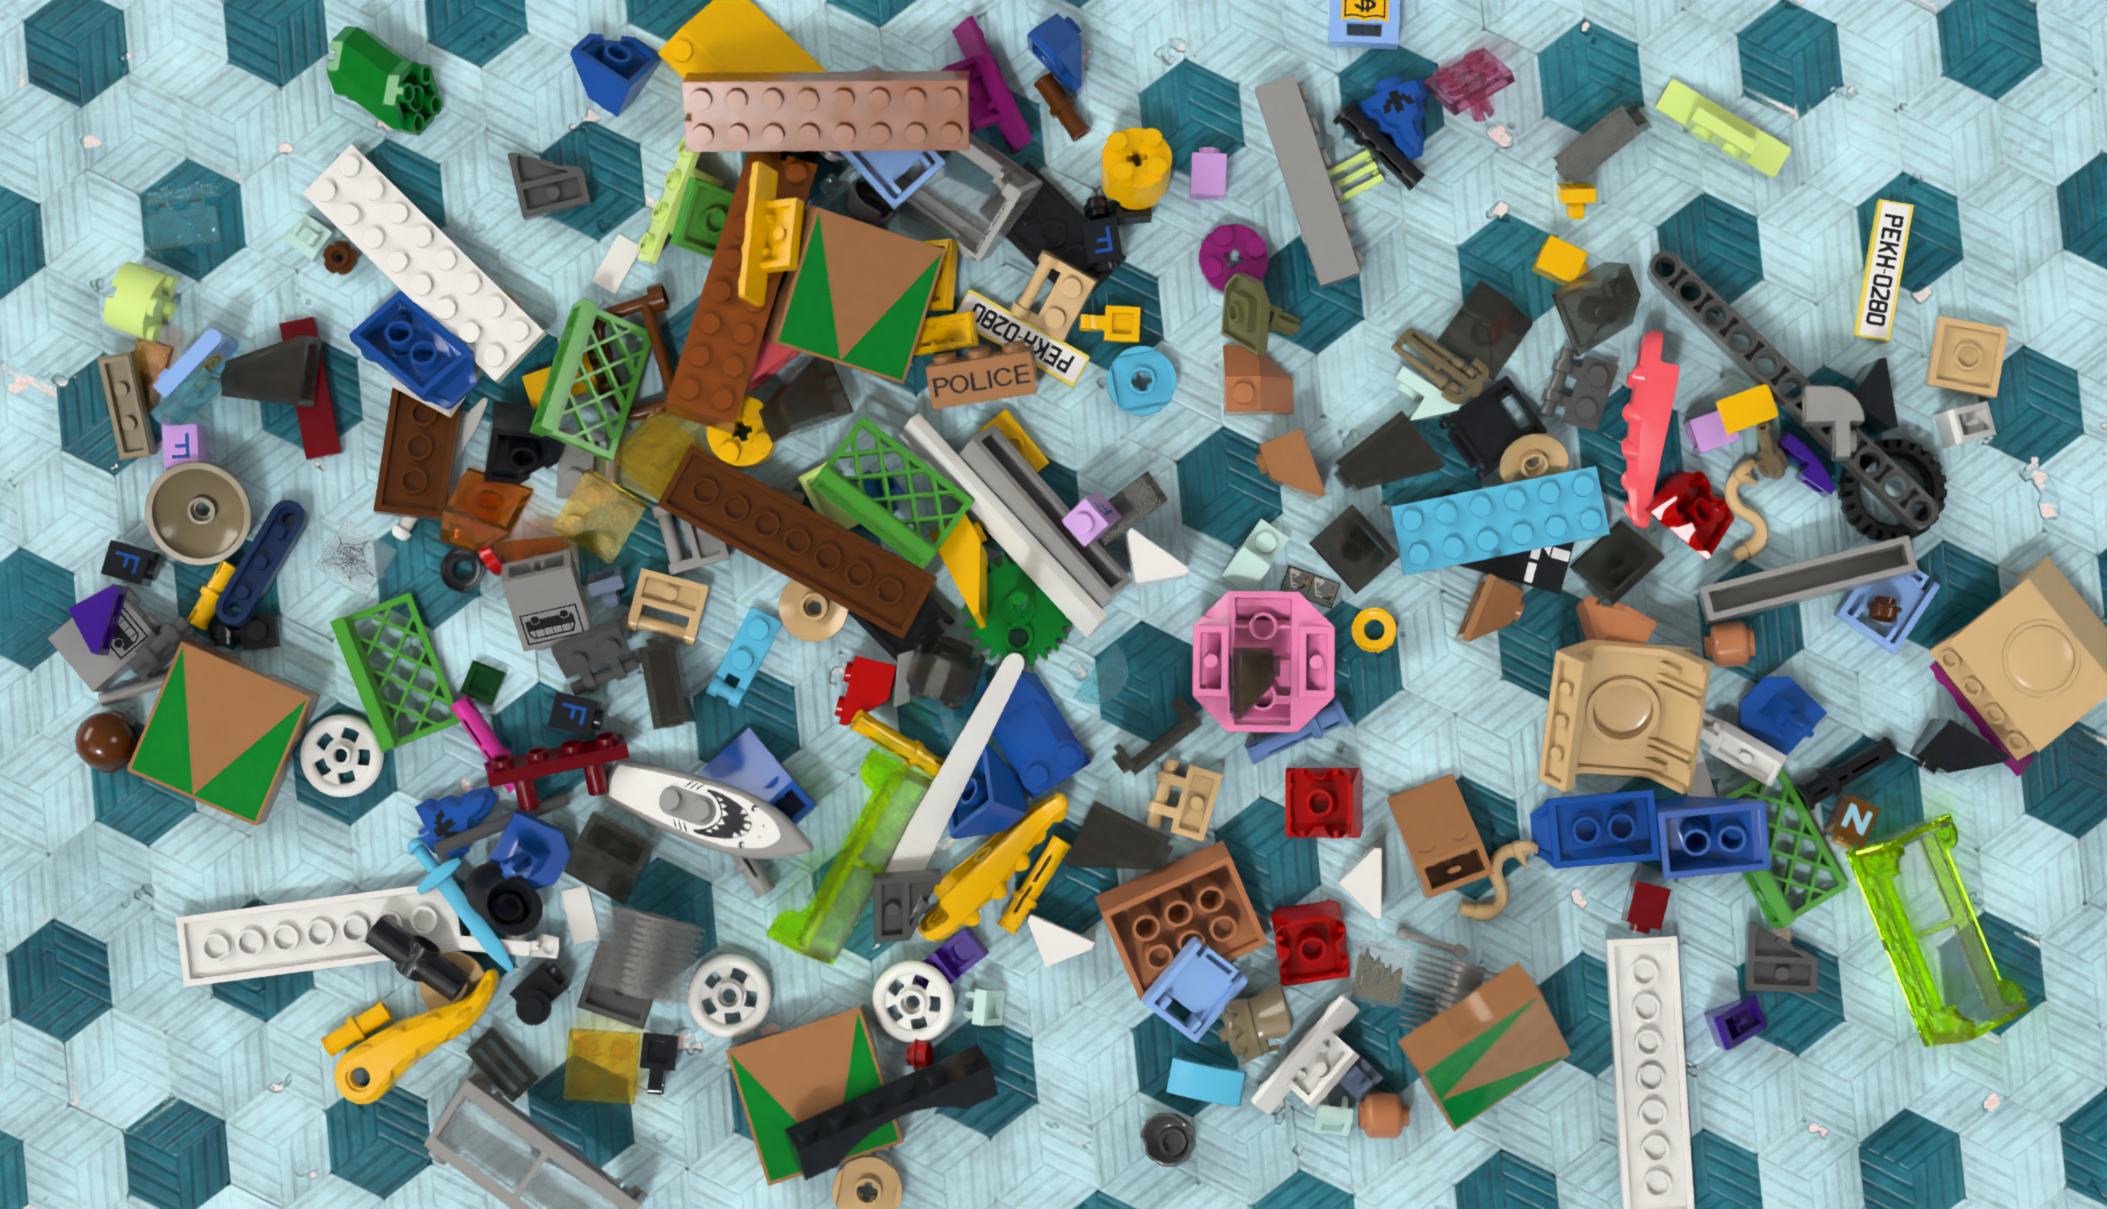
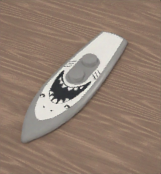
M626 759L618 760L608 776V792L604 796L607 803L697 845L724 854L758 859L791 857L813 851L814 847L784 813L767 801L732 785L695 774Z

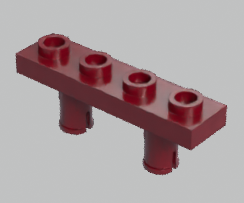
M614 732L599 734L594 740L585 742L569 740L562 743L561 747L552 749L537 747L528 750L524 755L512 757V755H499L494 757L491 762L484 763L490 788L514 783L519 809L521 811H531L540 806L535 778L583 768L589 795H603L608 792L604 763L629 758V753L622 734L616 735Z

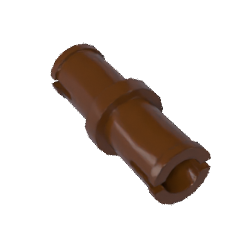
M1051 72L1045 74L1034 83V87L1038 89L1051 108L1049 113L1053 118H1058L1073 142L1090 132L1091 128L1085 123L1074 106L1075 100L1072 96L1065 94Z

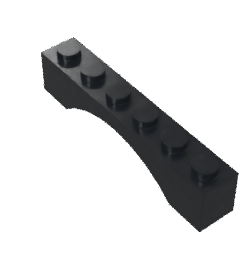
M976 1044L787 1127L784 1130L792 1159L806 1181L837 1167L846 1155L865 1137L896 1118L934 1107L968 1109L998 1095L992 1065L979 1045Z

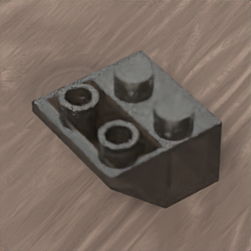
M599 810L593 811L574 845L564 872L625 906L659 844Z

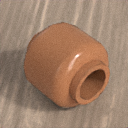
M1743 621L1713 624L1710 629V636H1703L1705 657H1712L1713 663L1717 667L1744 666L1749 663L1750 656L1756 655L1753 629H1747V625Z
M1368 1093L1364 1101H1359L1358 1126L1359 1129H1364L1366 1136L1369 1138H1398L1401 1135L1402 1126H1409V1105H1402L1401 1097L1397 1093Z

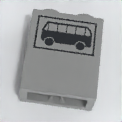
M571 549L502 564L501 583L524 652L534 649H547L551 645L592 628V616Z
M128 585L125 586V588L129 589L108 656L96 655L90 652L73 618L48 637L49 641L92 692H103L130 669L127 663L137 654L135 651L142 644L148 645L161 633L159 630L163 626L161 622L151 612L146 614L138 605L141 599Z

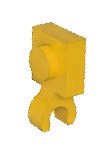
M1106 305L1104 316L1081 314L1079 331H1104L1103 342L1139 343L1141 307Z

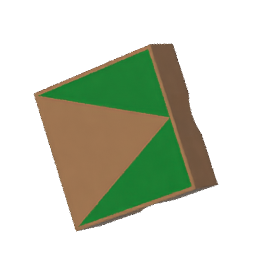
M806 205L803 212L797 270L788 271L786 280L778 292L764 340L904 384L946 250L818 207Z
M193 639L181 641L126 771L258 826L267 821L284 781L290 755L304 734L320 694L277 675L254 670L237 658Z
M1516 962L1474 990L1458 1004L1439 1013L1398 1041L1410 1063L1421 1077V1082L1432 1101L1454 1132L1571 1055L1541 992L1519 962Z
M863 1004L817 1018L808 1024L787 1031H777L730 1046L726 1050L768 1186L802 1175L792 1159L785 1128L886 1084L880 1070L878 1051ZM899 1118L879 1127L865 1137L846 1155L842 1162L903 1143L905 1136Z

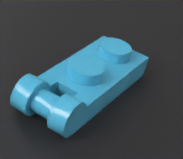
M751 606L719 669L710 682L706 693L713 697L719 695L729 700L728 704L737 709L783 622ZM729 673L740 679L736 688L724 683Z

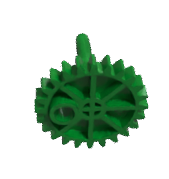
M1002 556V566L998 568L995 563L990 561V573L987 574V626L980 629L969 608H962V614L969 615L972 618L963 623L964 628L975 629L969 636V640L975 641L980 639L982 642L979 644L977 651L980 653L989 648L991 650L989 654L990 661L999 654L1002 656L1003 662L1006 656L1011 653H1017L1023 658H1027L1031 666L1035 664V655L1039 654L1043 660H1048L1046 649L1050 648L1058 652L1059 647L1055 640L1067 641L1068 636L1062 631V628H1072L1073 623L1065 619L1063 612L1016 562L1010 564L1006 556ZM1015 630L1025 632L1028 636L1027 644L1019 648L1012 646L1008 640L1010 633Z

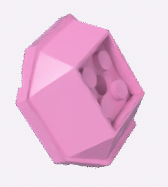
M1228 591L1193 625L1192 696L1226 732H1298L1334 698L1335 627L1300 592ZM1258 652H1265L1271 657L1272 664L1266 672H1259L1253 666V657Z

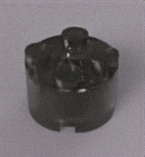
M927 635L919 637L906 675V682L910 686L908 693L920 699L930 697L942 701V705L949 709L961 710L963 703H968L973 699L985 657L980 653L979 658L972 654L974 647L954 638L936 635L934 641H926Z

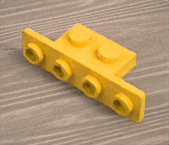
M760 161L753 162L749 179L750 191L748 209L745 214L746 228L742 245V266L738 281L739 297L755 306H764L768 273L797 270L804 202L798 198L776 200L778 172Z

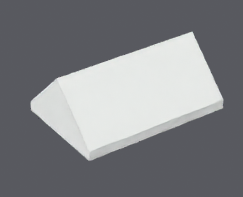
M1133 528L1127 533L1125 543L1133 588L1181 580L1190 568Z

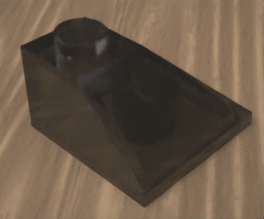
M1603 262L1551 294L1575 356H1581L1632 325L1641 296L1629 264Z
M1480 280L1436 342L1455 356L1463 359L1468 365H1471L1475 358L1479 359L1489 370L1488 379L1494 381L1533 324L1509 299Z
M1273 648L1229 649L1230 720H1241L1274 684V677H1280V657L1273 656Z

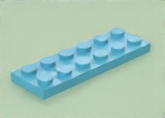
M1596 466L1389 508L1403 576L1610 535Z

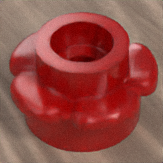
M915 1039L913 1045H908L906 1060L908 1066H913L914 1071L933 1064V1046L930 1041H918V1039Z

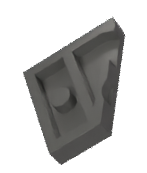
M513 152L508 153L524 220L592 204L583 168L561 165L540 158L534 159Z
M940 869L873 873V938L875 943L909 941L917 928L918 919L924 915L929 905L928 899L936 884L940 885L942 881Z
M1746 922L1744 989L1751 991L1817 993L1818 958L1767 931L1758 924Z

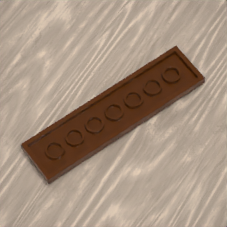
M692 444L687 449L657 504L658 507L903 640L937 580V577Z

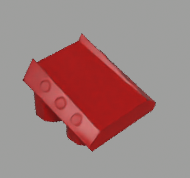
M1676 471L1663 480L1664 484L1650 506L1644 510L1685 541L1688 546L1693 548L1704 559H1708L1717 548L1733 522L1734 517L1730 514V509L1726 502L1721 498H1715L1710 493V481L1703 472L1689 473Z
M1286 768V837L1360 838L1364 828L1362 824V781L1364 778L1361 769Z
M1327 899L1326 901L1288 907L1278 906L1271 912L1281 985L1290 986L1350 976L1349 956L1345 940L1346 930L1340 902Z

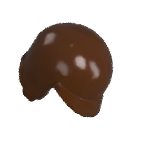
M110 710L95 713L87 717L80 724L75 735V747L80 758L90 767L103 773H113L122 769L131 761L140 738L123 713Z

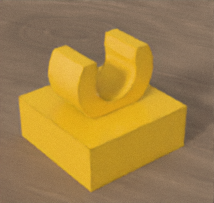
M1591 182L1556 183V197L1560 203H1567V215H1569L1570 219H1584V203H1596V188Z

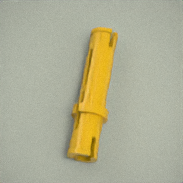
M862 709L855 714L851 721V730L895 754L903 760V764L906 766H914L935 779L945 762V759L924 748V743L919 740L914 742Z
M1052 835V839L1018 891L1014 890L1012 893L1013 900L997 922L998 925L1014 935L1017 934V930L1030 910H1035L1038 906L1036 903L1037 899L1054 875L1068 850L1072 847Z

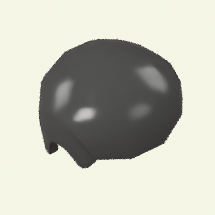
M859 177L854 179L845 198L846 208L852 219L872 226L892 222L897 209L893 211L866 181L860 182Z
M1158 1113L1149 1118L1141 1130L1140 1138L1143 1140L1146 1155L1162 1167H1177L1188 1161L1196 1146V1136L1190 1122L1175 1113Z

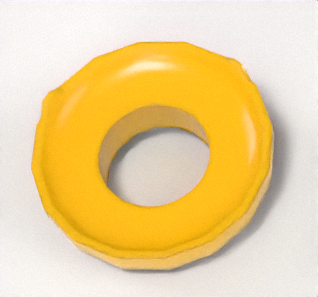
M1368 608L1361 611L1354 618L1351 626L1352 637L1362 650L1381 652L1391 647L1394 643L1396 623L1384 608ZM1371 620H1378L1384 625V635L1378 640L1369 639L1365 634V626Z

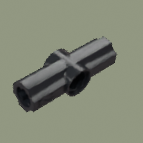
M385 915L379 918L367 934L365 942L395 962L394 966L399 973L412 981L424 982L450 1001L457 997L468 982L470 974L439 954L440 949L435 943L421 935L413 936Z

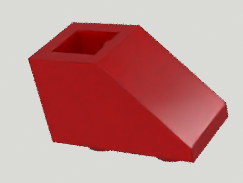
M855 656L854 663L847 662L843 682L849 684L846 696H839L835 710V716L840 717V725H850L853 717L859 710L862 709L869 713L890 700L897 672L896 665Z

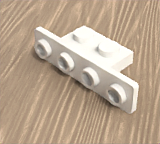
M1340 995L1336 1001L1330 1003L1325 1010V1014L1312 1028L1304 1033L1301 1042L1290 1054L1281 1060L1279 1067L1270 1078L1258 1087L1251 1102L1267 1115H1270L1292 1090L1311 1108L1315 1109L1360 1057L1338 1037L1341 1031L1359 1012V1008L1344 995Z

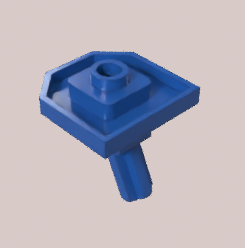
M1789 676L1762 677L1738 702L1739 728L1786 756L1803 738L1813 737V728L1827 714Z
M515 809L486 863H500L504 878L509 879L512 876H519L534 890L556 884L571 857V849L563 829L519 809Z

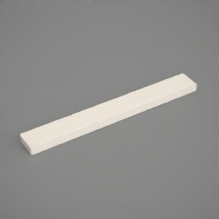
M919 413L911 417L899 435L901 440L920 460L974 500L968 512L1086 638L1095 633L1108 615Z

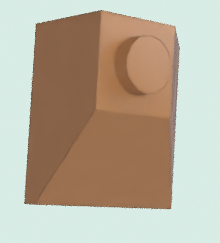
M1302 428L1264 443L1257 448L1259 454L1254 456L1261 475H1268L1269 481L1312 501H1317L1326 495Z
M1488 574L1481 577L1454 641L1460 644L1470 642L1510 625L1512 620L1518 621L1526 604L1525 601L1521 600L1524 592L1494 575Z

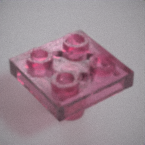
M1483 47L1468 52L1462 60L1450 67L1440 68L1432 77L1425 80L1424 83L1428 93L1454 116L1469 108L1475 122H1482L1486 120L1483 112H1486L1489 118L1494 114V110L1487 97L1515 82L1511 69Z

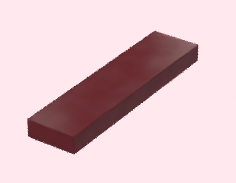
M309 317L280 323L306 460L343 454L316 318Z

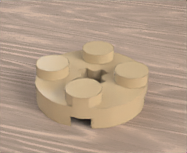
M863 1155L849 1160L838 1171L832 1187V1198L837 1209H898L903 1196V1185L898 1170L887 1160L873 1155ZM866 1182L873 1183V1188L878 1190L877 1196L871 1195L869 1201L863 1200V1194L858 1192V1186H864Z

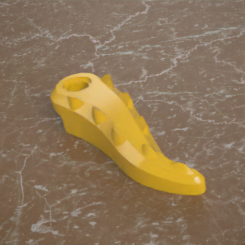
M1056 793L1027 809V814L1006 831L997 832L971 856L942 877L940 885L936 884L933 890L939 901L926 913L918 926V932L925 940H943L956 932L963 924L970 927L979 924L981 917L979 910L991 899H1003L1007 895L1008 888L1006 883L1016 871H1024L1029 867L1030 859L1028 854L1034 845L1040 844L1045 840L1047 830L1054 822H1061L1065 819L1067 809L1069 808V801L1063 793Z
M491 968L485 972L476 989L468 997L406 1017L388 1025L345 1053L337 1062L334 1071L335 1084L339 1092L348 1101L356 1104H369L393 1089L403 1076L423 1057L442 1044L467 1031L482 1017L497 989L498 971ZM361 1067L368 1071L370 1075L368 1085L362 1086L355 1081L353 1073L356 1068Z

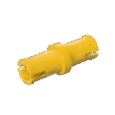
M225 560L220 561L207 586L202 585L200 589L202 594L191 614L187 617L186 620L203 630L208 629V625L216 613V602L237 567Z
M381 1000L357 1017L352 1015L347 1018L346 1024L327 1036L322 1037L321 1042L328 1054L334 1057L354 1042L366 1040L367 1034L384 1023L391 1021L393 1017Z

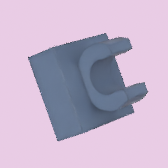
M621 565L588 574L587 588L590 597L602 594L606 609L620 605L618 590L625 588V575Z
M1357 1052L1360 1057L1338 1083L1359 1102L1364 1099L1383 1077Z

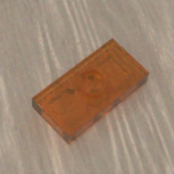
M137 337L134 348L147 410L148 413L153 414L157 412L161 394L153 386L159 380L157 376L165 368H169L174 347L159 341L152 343Z

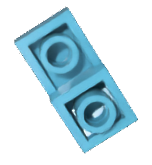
M1175 1057L1172 1059L1166 1092L1201 1101L1239 1107L1241 1106L1247 1072L1215 1063L1208 1065Z

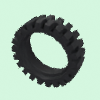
M1895 438L1874 442L1887 456L1905 459L1918 469L1924 479L1926 493L1937 503L1939 515L1944 510L1946 503L1943 502L1944 498L1947 497L1948 489L1944 487V483L1947 480L1946 476L1942 475L1940 471L1942 466L1939 461L1935 462L1933 459L1934 455L1930 451L1922 449V445L1911 443L1910 440ZM1863 455L1859 459L1860 467L1864 471H1866L1870 464L1875 462V459L1869 455ZM1843 468V475L1839 478L1838 483L1840 485L1838 500L1841 499L1842 502L1840 508L1842 513H1846L1848 517L1846 520L1849 524L1854 525L1857 528L1856 531L1861 535H1866L1869 539L1882 542L1907 535L1912 539L1925 533L1940 518V516H1937L1932 524L1922 530H1912L1904 524L1889 525L1878 522L1867 513L1861 503L1859 493L1860 482L1847 469ZM1922 506L1914 519L1921 522L1926 521L1928 518L1927 509Z

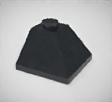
M1931 719L1910 753L1911 756L1918 759L1916 765L1932 775H1935L1936 772L1951 773L2004 763L2010 757V755L1951 719Z

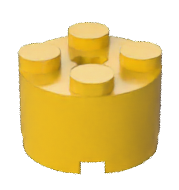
M1129 128L1114 132L1108 136L1102 152L1101 186L1105 195L1110 200L1112 197L1120 202V206L1126 209L1141 210L1154 206L1159 202V198L1167 192L1170 185L1172 153L1169 145L1162 138L1161 132L1154 128Z
M746 396L734 434L707 426V438L711 449L722 461L736 468L753 469L765 464L774 454L780 440V428L776 417L765 404L755 398ZM741 425L752 429V432L747 434L748 440L743 441L739 436H735V433L740 431L739 426Z

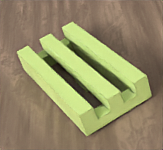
M1369 150L1327 171L1330 179L1365 160L1367 166L1337 181L1339 188L1370 172L1374 177L1343 193V200L1337 201L1338 205L1384 182V178L1379 173Z

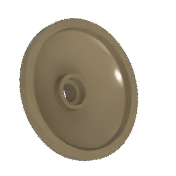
M189 461L171 467L153 483L145 503V519L153 540L166 554L187 564L210 565L230 557L244 543L252 524V506L244 486L231 472L210 462ZM199 503L207 504L209 513H202L198 507Z

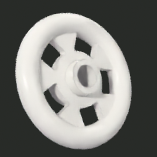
M335 714L321 719L307 732L301 746L300 761L306 778L317 790L333 797H350L365 791L375 782L383 766L384 753L381 751L372 726L367 721L350 714ZM345 728L359 733L355 743L349 739L342 738ZM325 733H328L333 738V741L323 750L317 743ZM339 749H343L347 753V758L344 762H339L336 759V752ZM360 749L370 750L368 765L358 764ZM323 758L326 765L331 769L324 776L321 775L315 764ZM353 770L355 780L349 783H341L339 773Z
M721 954L706 960L696 969L695 974H693L694 976L691 977L693 980H690L688 986L691 988H688L690 990L687 992L689 993L687 994L689 995L687 1000L694 1020L705 1031L719 1037L734 1038L748 1034L762 1023L770 1007L771 988L764 971L754 961L738 954ZM734 968L748 974L744 984L730 977ZM716 971L722 977V980L711 989L705 981ZM726 989L735 991L736 998L734 1001L728 1002L724 999L723 993ZM747 991L757 992L755 1007L745 1006ZM712 997V1002L718 1010L708 1015L702 1001ZM740 1012V1022L726 1024L725 1013Z
M903 961L886 969L878 978L872 997L873 1010L880 1025L890 1035L905 1042L913 1043L915 1039H918V1041H928L937 1037L947 1028L954 1012V994L950 983L938 969L920 961ZM915 975L929 980L927 989L921 985L913 984ZM896 979L904 984V987L897 995L889 990V987ZM909 996H917L920 1000V1005H912L909 1002ZM930 996L940 997V1011L930 1010ZM896 1004L899 1012L903 1015L897 1021L893 1019L888 1011V1008ZM924 1016L927 1026L914 1029L911 1019H919Z

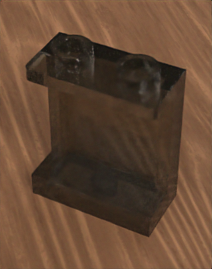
M1178 696L1168 704L1180 722L1133 758L1129 757L1119 743L1113 746L1116 754L1112 756V759L1124 774L1130 770L1133 775H1137L1202 725V722L1182 696Z

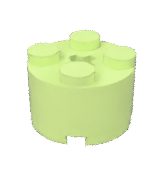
M126 262L118 270L111 285L117 287L114 298L108 296L106 298L104 323L118 331L155 343L160 336L165 321L171 322L176 314L177 303L172 300L178 285V278L139 263Z

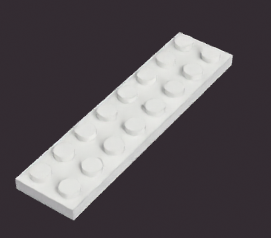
M352 144L303 192L412 301L473 350L474 361L496 383L499 384L547 335L537 323Z
M419 885L176 917L184 987L390 960L365 942L367 934L383 915L413 936L421 935L431 940L439 947L440 953L462 951L459 948L460 936H463L462 922L438 888L421 895L417 892Z
M1677 936L1605 939L1622 1209H1695Z

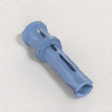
M1338 697L1332 699L1331 704L1322 708L1300 731L1271 732L1259 739L1244 744L1254 765L1312 737L1314 739H1321L1324 733L1341 725L1348 727L1350 722Z

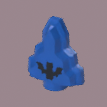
M1395 75L1374 84L1373 88L1376 94L1359 102L1360 110L1370 120H1376L1379 123L1380 128L1378 130L1381 133L1391 135L1396 148L1408 159L1413 160L1423 156L1425 136L1420 122L1426 114L1423 100L1427 96L1423 78L1402 83L1400 76Z
M492 787L471 790L460 798L448 795L438 801L429 798L415 807L424 824L418 830L419 836L433 853H436L433 843L478 826L479 822L491 813L498 795ZM466 845L446 854L451 859H462L470 852V847Z

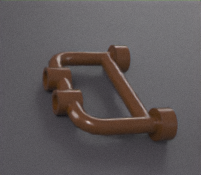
M658 283L647 287V295L607 307L603 311L619 318L641 311L668 397L675 373L657 313L669 310L670 303L663 284ZM596 318L592 329L599 342L606 339L605 326L607 323ZM609 342L601 345L608 364L614 363L613 352ZM594 349L587 351L592 366L600 365L602 368ZM612 367L611 370L619 387L623 386L616 368ZM604 371L602 372L604 378L597 380L600 395L612 391ZM614 394L603 398V400L610 398L616 413H619L620 406ZM667 398L639 407H630L627 420H644L666 413Z

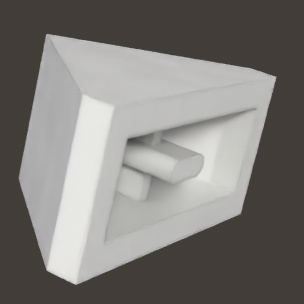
M1987 401L1934 415L1943 449L1996 435Z
M1371 847L1337 882L1371 917L1382 919V848Z
M1030 913L1028 917V924L1045 967L1091 950L1094 946L1095 941L1035 914Z

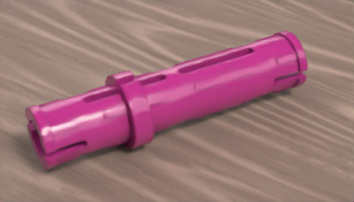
M469 694L450 706V709L458 717L487 762H491L494 757L499 755L512 754L510 749H505L485 718L476 708ZM514 783L504 785L508 793L515 790Z

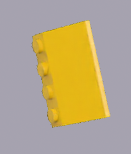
M713 0L682 26L658 52L662 62L682 80H684L686 73L827 72L750 0Z

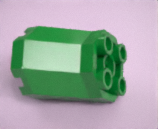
M346 26L331 40L330 50L335 51L334 60H328L326 70L334 94L355 101L390 128L407 135L420 136L434 121V115H438L441 112L442 99L438 95L431 66L410 61L378 36L359 27Z

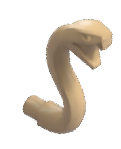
M1753 459L1740 463L1732 471L1724 490L1725 501L1729 509L1735 515L1750 522L1754 527L1755 533L1750 540L1743 542L1740 547L1730 551L1735 563L1757 556L1764 550L1768 541V526L1764 517L1757 510L1742 503L1738 496V489L1742 484H1759L1751 475L1752 468H1757L1756 462Z
M1516 840L1499 847L1490 858L1494 874L1489 875V878L1496 892L1495 899L1492 903L1488 904L1478 902L1473 904L1461 901L1458 907V915L1471 917V920L1489 921L1501 914L1509 899V888L1502 873L1503 863L1508 858L1515 857L1526 868V857L1529 852L1538 853V844L1529 840Z

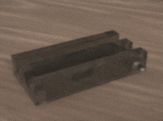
M491 1027L465 1051L512 1103L540 1078L494 1027ZM490 1038L528 1078L525 1083L487 1043ZM479 1048H481L491 1058V1060L502 1070V1072L513 1082V1084L518 1088L516 1091H514L508 1085V1083L477 1051Z

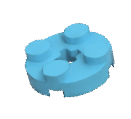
M1148 346L1131 347L1124 350L1112 362L1107 374L1108 393L1111 400L1122 412L1138 417L1150 416L1160 412L1170 403L1176 389V372L1171 361L1161 352L1156 351V349ZM1143 372L1145 377H1151L1152 383L1146 385L1145 391H1140L1138 386H1132L1131 380L1137 378L1136 373Z

